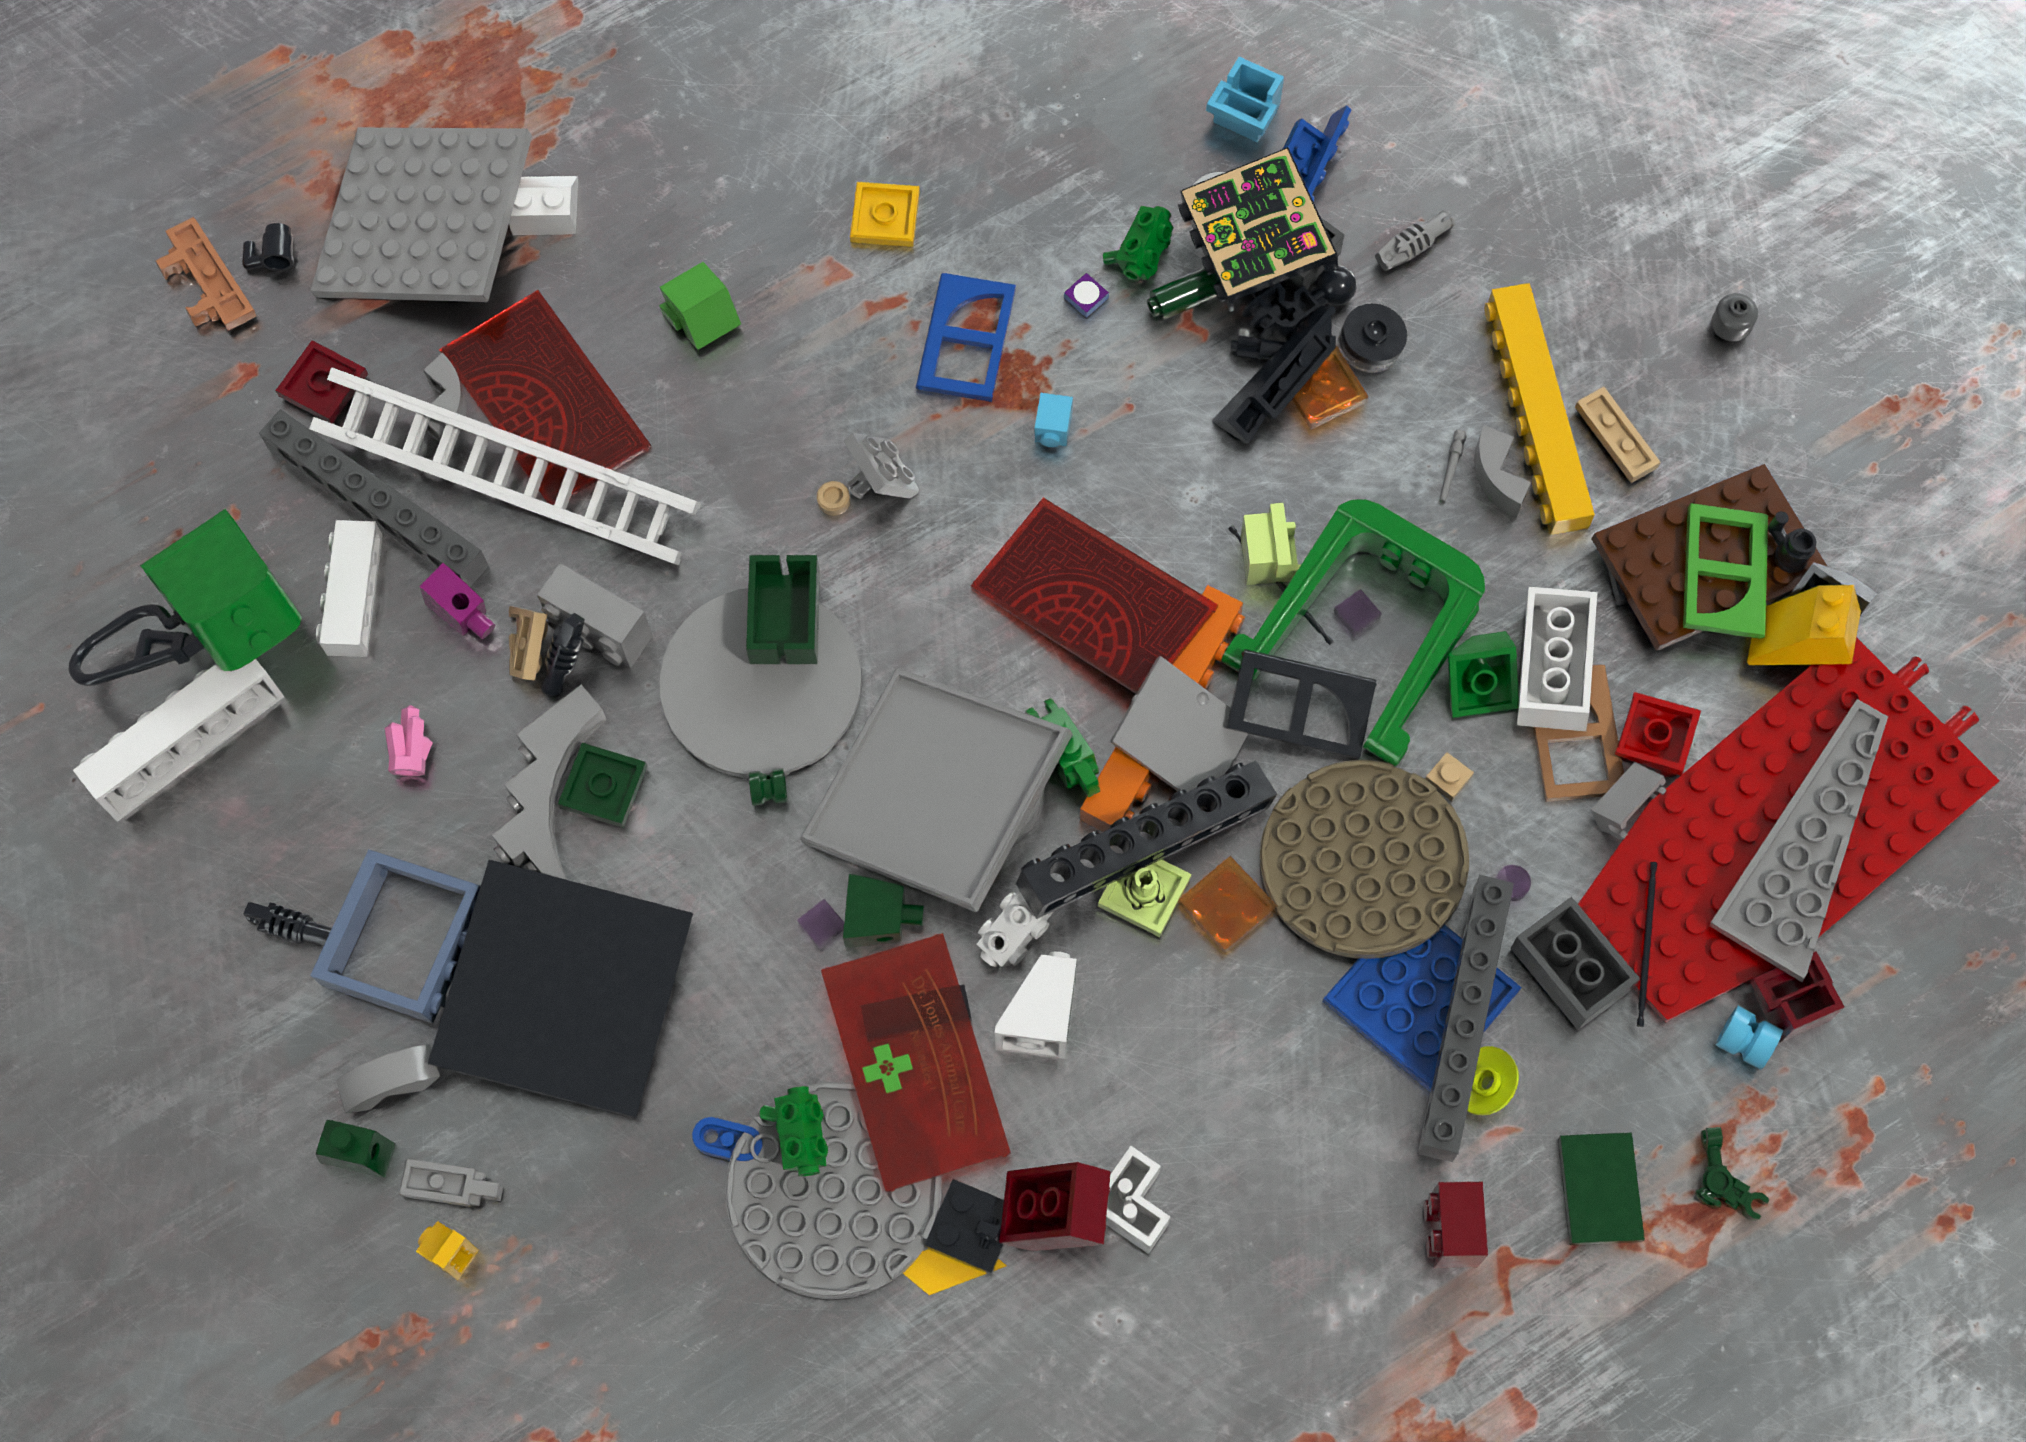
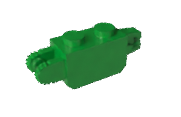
M1049 698L1044 701L1047 715L1040 718L1033 707L1025 710L1026 714L1068 728L1073 735L1054 768L1066 788L1069 789L1079 784L1088 798L1099 793V782L1095 776L1099 773V768L1094 752L1063 707L1058 708L1054 700Z

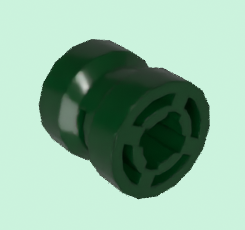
M783 768L773 769L770 775L763 774L760 771L749 772L750 794L753 806L763 805L766 801H770V799H773L776 803L787 802L786 780Z

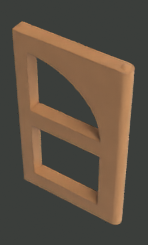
M1592 665L1590 709L1597 723H1587L1586 731L1533 727L1545 802L1603 797L1624 774L1622 758L1615 755L1619 741L1605 665ZM1600 739L1607 780L1555 785L1548 743Z

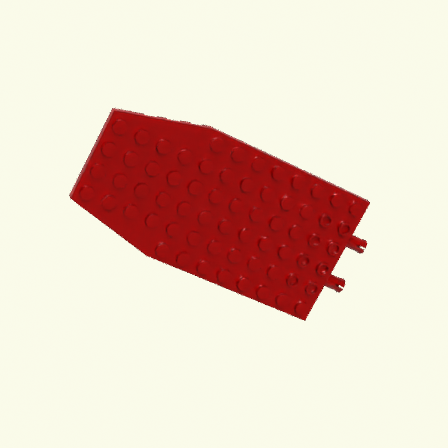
M1856 637L1852 664H1813L1665 788L1666 792L1664 795L1659 793L1645 807L1629 830L1628 835L1622 840L1578 905L1641 979L1648 885L1651 876L1650 862L1658 863L1655 873L1656 887L1646 1003L1665 1023L1705 1004L1719 995L1735 989L1759 975L1777 968L1710 927V923L1857 699L1888 716L1818 938L2000 781L1958 739L1979 722L1977 714L1974 712L1963 721L1962 719L1972 710L1970 707L1963 705L1945 723H1942L1909 690L1913 684L1929 673L1926 663L1922 664L1916 671H1913L1922 661L1921 658L1917 656L1912 657L1908 663L1893 674ZM1640 980L1633 988L1638 994L1640 991Z

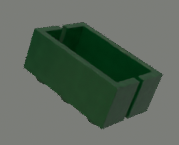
M749 555L746 651L750 664H781V658H786L787 664H818L820 568L817 555H787L786 562L789 575H783L780 555Z

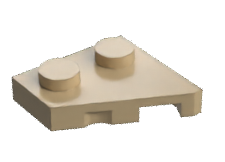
M510 606L509 617L517 619V634L511 633L509 635V675L535 681L536 673L539 672L542 664L540 654L542 640L545 639L548 632L547 614Z

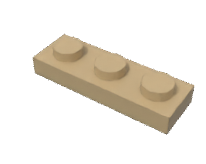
M1605 387L1577 401L1575 405L1576 410L1631 483L1659 467L1660 460Z

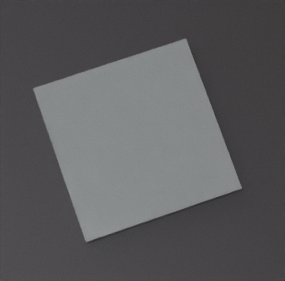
M896 668L800 840L805 845L978 912L1073 734L1070 729Z

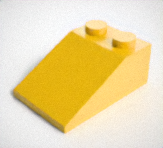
M1854 585L1817 586L1767 605L1765 638H1751L1747 658L1748 665L1852 664L1861 614Z

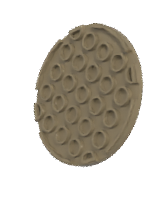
M1354 760L1335 763L1311 772L1305 779L1301 780L1294 787L1289 788L1274 806L1263 830L1260 847V869L1263 885L1273 908L1286 925L1302 939L1324 951L1340 956L1362 959L1383 958L1406 952L1421 945L1434 936L1449 921L1456 911L1466 887L1469 872V848L1465 830L1455 809L1437 791V788L1426 779L1414 772L1411 774L1400 768L1393 767V764Z

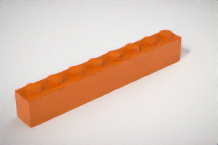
M1209 585L1206 586L1198 601L1209 609L1208 613L1169 661L1205 689L1209 686L1214 675V671L1211 668L1216 660L1222 661L1223 655L1230 645L1227 643L1230 634H1237L1245 620V616L1241 615L1243 602ZM1115 747L1097 778L1100 792L1089 798L1087 796L1080 808V820L1104 832L1110 829V826L1120 818L1126 816L1129 819L1134 818L1135 812L1132 809L1137 800L1140 802L1145 800L1151 788V784L1148 781L1153 773Z

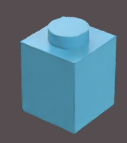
M1040 393L1034 427L1035 442L1041 443L1046 447L1067 446L1073 413V397Z

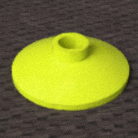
M1493 1046L1480 1047L1467 1112L1480 1116L1490 1115L1504 1108L1513 1098L1518 1086L1519 1072L1514 1059L1506 1051ZM1494 1080L1492 1086L1487 1089L1488 1083Z

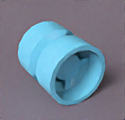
M1737 1005L1725 1023L1715 1046L1732 1055L1741 1053L1743 1061L1762 1070L1773 1054L1782 1036L1783 1029L1766 1020L1760 1023L1757 1022L1755 1014Z

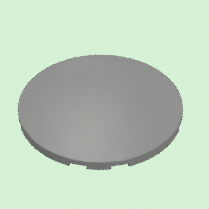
M748 588L734 590L720 595L699 607L674 633L667 646L660 668L659 694L661 705L672 733L687 752H690L697 759L704 762L706 766L730 776L749 779V772L760 771L763 774L770 775L773 769L782 768L786 776L790 774L789 772L807 765L810 766L823 758L832 750V747L839 741L842 735L848 731L856 715L861 697L862 675L859 656L855 644L842 622L829 609L819 603L818 664H787L786 658H781V664H750L746 651Z
M816 1083L807 1087H809L810 1094L818 1095V1101L823 1110L824 1116L821 1126L823 1138L828 1146L827 1166L819 1168V1174L799 1177L798 1171L783 1170L776 1122L761 1119L759 1112L749 1126L755 1128L760 1134L754 1138L748 1133H743L738 1139L731 1155L725 1187L727 1213L732 1230L741 1249L751 1263L770 1280L785 1289L808 1297L820 1299L852 1298L870 1293L892 1282L903 1274L922 1253L940 1210L942 1196L940 1166L936 1152L924 1128L906 1108L887 1097L886 1094L854 1083ZM775 1101L771 1102L768 1106L775 1107ZM762 1139V1149L757 1156L754 1147L756 1142ZM751 1152L754 1157L750 1161L737 1160L740 1153L748 1154Z

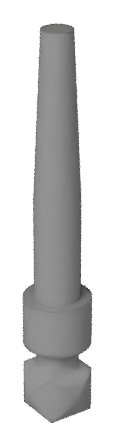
M1456 430L1453 435L1454 442L1451 443L1449 450L1450 458L1441 491V502L1446 501L1458 459L1462 456L1464 449L1462 444L1465 443L1467 438L1466 432L1463 430Z

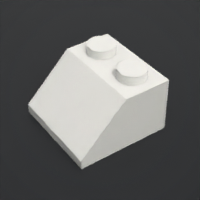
M578 176L521 177L509 221L512 235L576 234Z

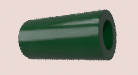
M1202 268L1151 290L1150 298L1147 299L1150 313L1153 317L1158 316L1163 321L1216 298L1213 284L1217 282L1214 275L1208 276L1205 269Z

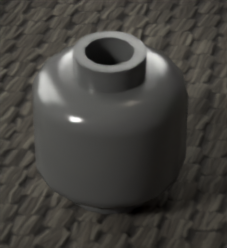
M1732 293L1723 297L1712 315V328L1720 338L1727 341L1736 342L1746 338L1751 333L1758 318V308L1755 302L1750 297L1740 293Z

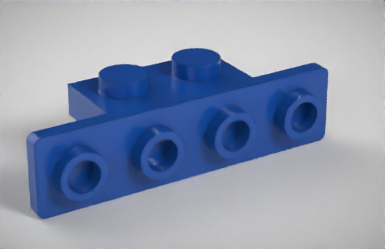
M1347 105L1331 115L1323 133L1304 119H1299L1295 122L1283 149L1289 148L1313 201L1315 197L1312 194L1326 175L1324 168L1338 149L1336 142L1349 126L1347 118L1352 109Z

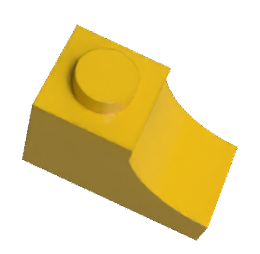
M439 1221L433 1227L429 1226L424 1230L418 1240L419 1247L416 1250L424 1259L457 1281L479 1252V1249L468 1239Z

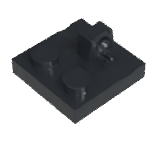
M953 1179L926 1240L925 1248L992 1276L1005 1245L999 1243L1004 1200Z

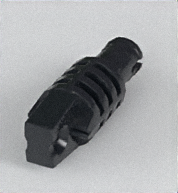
M576 613L566 618L562 625L558 624L556 626L545 658L547 671L541 683V689L551 696H558L562 693L566 676L574 670L584 639L581 637L585 619Z
M248 902L243 913L247 921L259 925L258 931L297 944H303L308 941L324 947L332 927L314 922L309 914L271 902L268 907Z

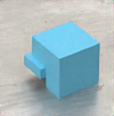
M1238 57L1227 75V82L1221 80L1209 99L1206 111L1214 114V123L1258 143L1280 106L1284 76L1242 57Z

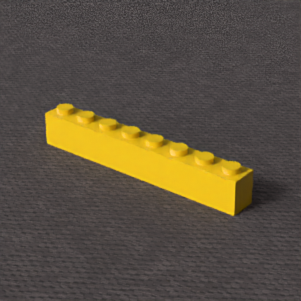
M1530 283L1492 289L1489 301L1484 305L1485 316L1488 322L1492 321L1494 328L1492 332L1493 346L1495 350H1500L1502 357L1500 360L1501 375L1504 379H1508L1510 386L1508 388V400L1510 406L1516 408L1518 416L1516 417L1517 433L1519 436L1524 437L1526 445L1524 446V459L1527 465H1531L1534 474L1532 476V488L1534 494H1539L1541 499V521L1543 524L1548 525L1550 535L1589 529L1595 513Z

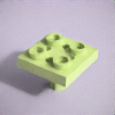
M1159 860L1107 885L1098 902V907L1160 937L1192 874L1164 860ZM1158 895V899L1160 901L1163 899V897L1165 898V901L1163 903L1156 902L1155 899ZM1140 903L1142 906L1141 909L1134 910L1132 908V904H1134V906L1138 908Z

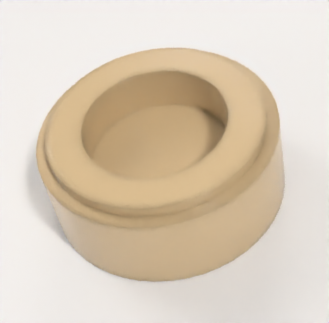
M838 481L824 483L817 492V503L820 510L831 516L844 513L850 505V495L847 487Z

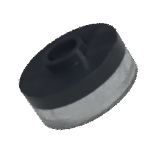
M1364 304L1353 309L1347 316L1338 337L1339 349L1344 359L1354 368L1368 373L1382 372L1391 368L1398 361L1407 342V329L1402 318L1391 308L1381 304Z

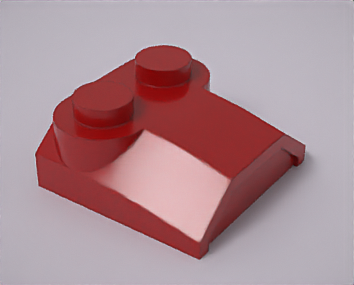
M1634 692L1615 755L1652 767L1656 773L1664 777L1681 776L1685 769L1702 710Z

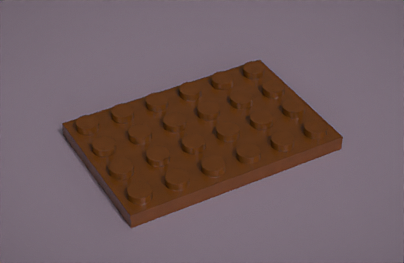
M1765 464L1598 531L1591 538L1656 651L1703 632L1702 630L1683 628L1687 512L1690 503L1767 514L1768 525L1777 512L1783 511L1789 517L1788 522L1783 527L1787 535L1796 529H1804ZM1700 521L1699 558L1749 565L1750 528ZM1768 531L1766 605L1790 595L1813 562L1827 566L1817 548L1802 571L1787 573L1781 570L1774 561V552L1778 545ZM1698 575L1697 613H1717L1732 608L1744 598L1748 582Z

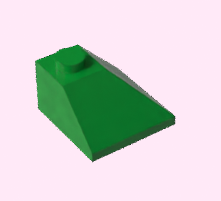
M1506 631L1472 636L1448 653L1452 718L1518 708L1516 645Z

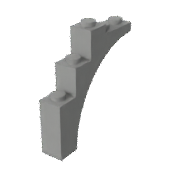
M582 685L516 734L522 745L518 750L530 765L504 784L510 794L506 800L518 815L492 834L497 843L493 850L505 864L511 861L516 867L522 868L526 866L528 870L566 880L568 879L558 858L554 835L555 806L560 786L581 744L585 743L607 721L603 709Z

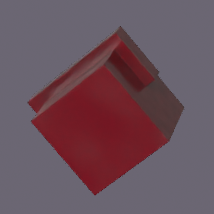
M1817 951L1813 952L1808 973L1802 982L1779 968L1759 975L1750 981L1755 990L1753 993L1768 1021L1783 1029L1779 1040L1780 1043L1830 1022L1845 1008L1833 986L1834 982Z

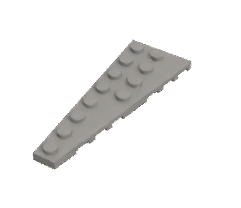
M1858 699L1710 923V927L1801 982L1808 973L1813 952L1888 716Z

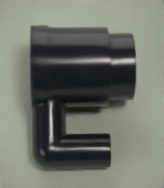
M282 223L267 225L262 237V254L256 255V243L245 241L243 243V267L247 270L261 267L274 271L290 269L294 261V238L291 235V228Z
M1780 511L1776 513L1768 525V531L1778 545L1774 552V561L1781 570L1787 573H1798L1805 568L1809 559L1814 554L1817 543L1816 537L1811 531L1803 528L1796 529L1787 535L1783 527L1788 522L1789 517L1787 513Z

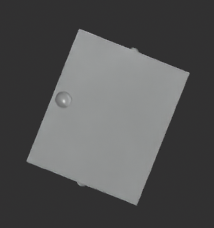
M1159 656L1139 691L1132 698V703L1112 736L1110 743L1175 790L1186 789L1189 792L1196 789L1201 781L1210 776H1214L1217 779L1225 775V772L1232 767V763L1248 734L1226 729L1231 708L1162 656ZM1198 805L1203 810L1208 809L1203 805Z

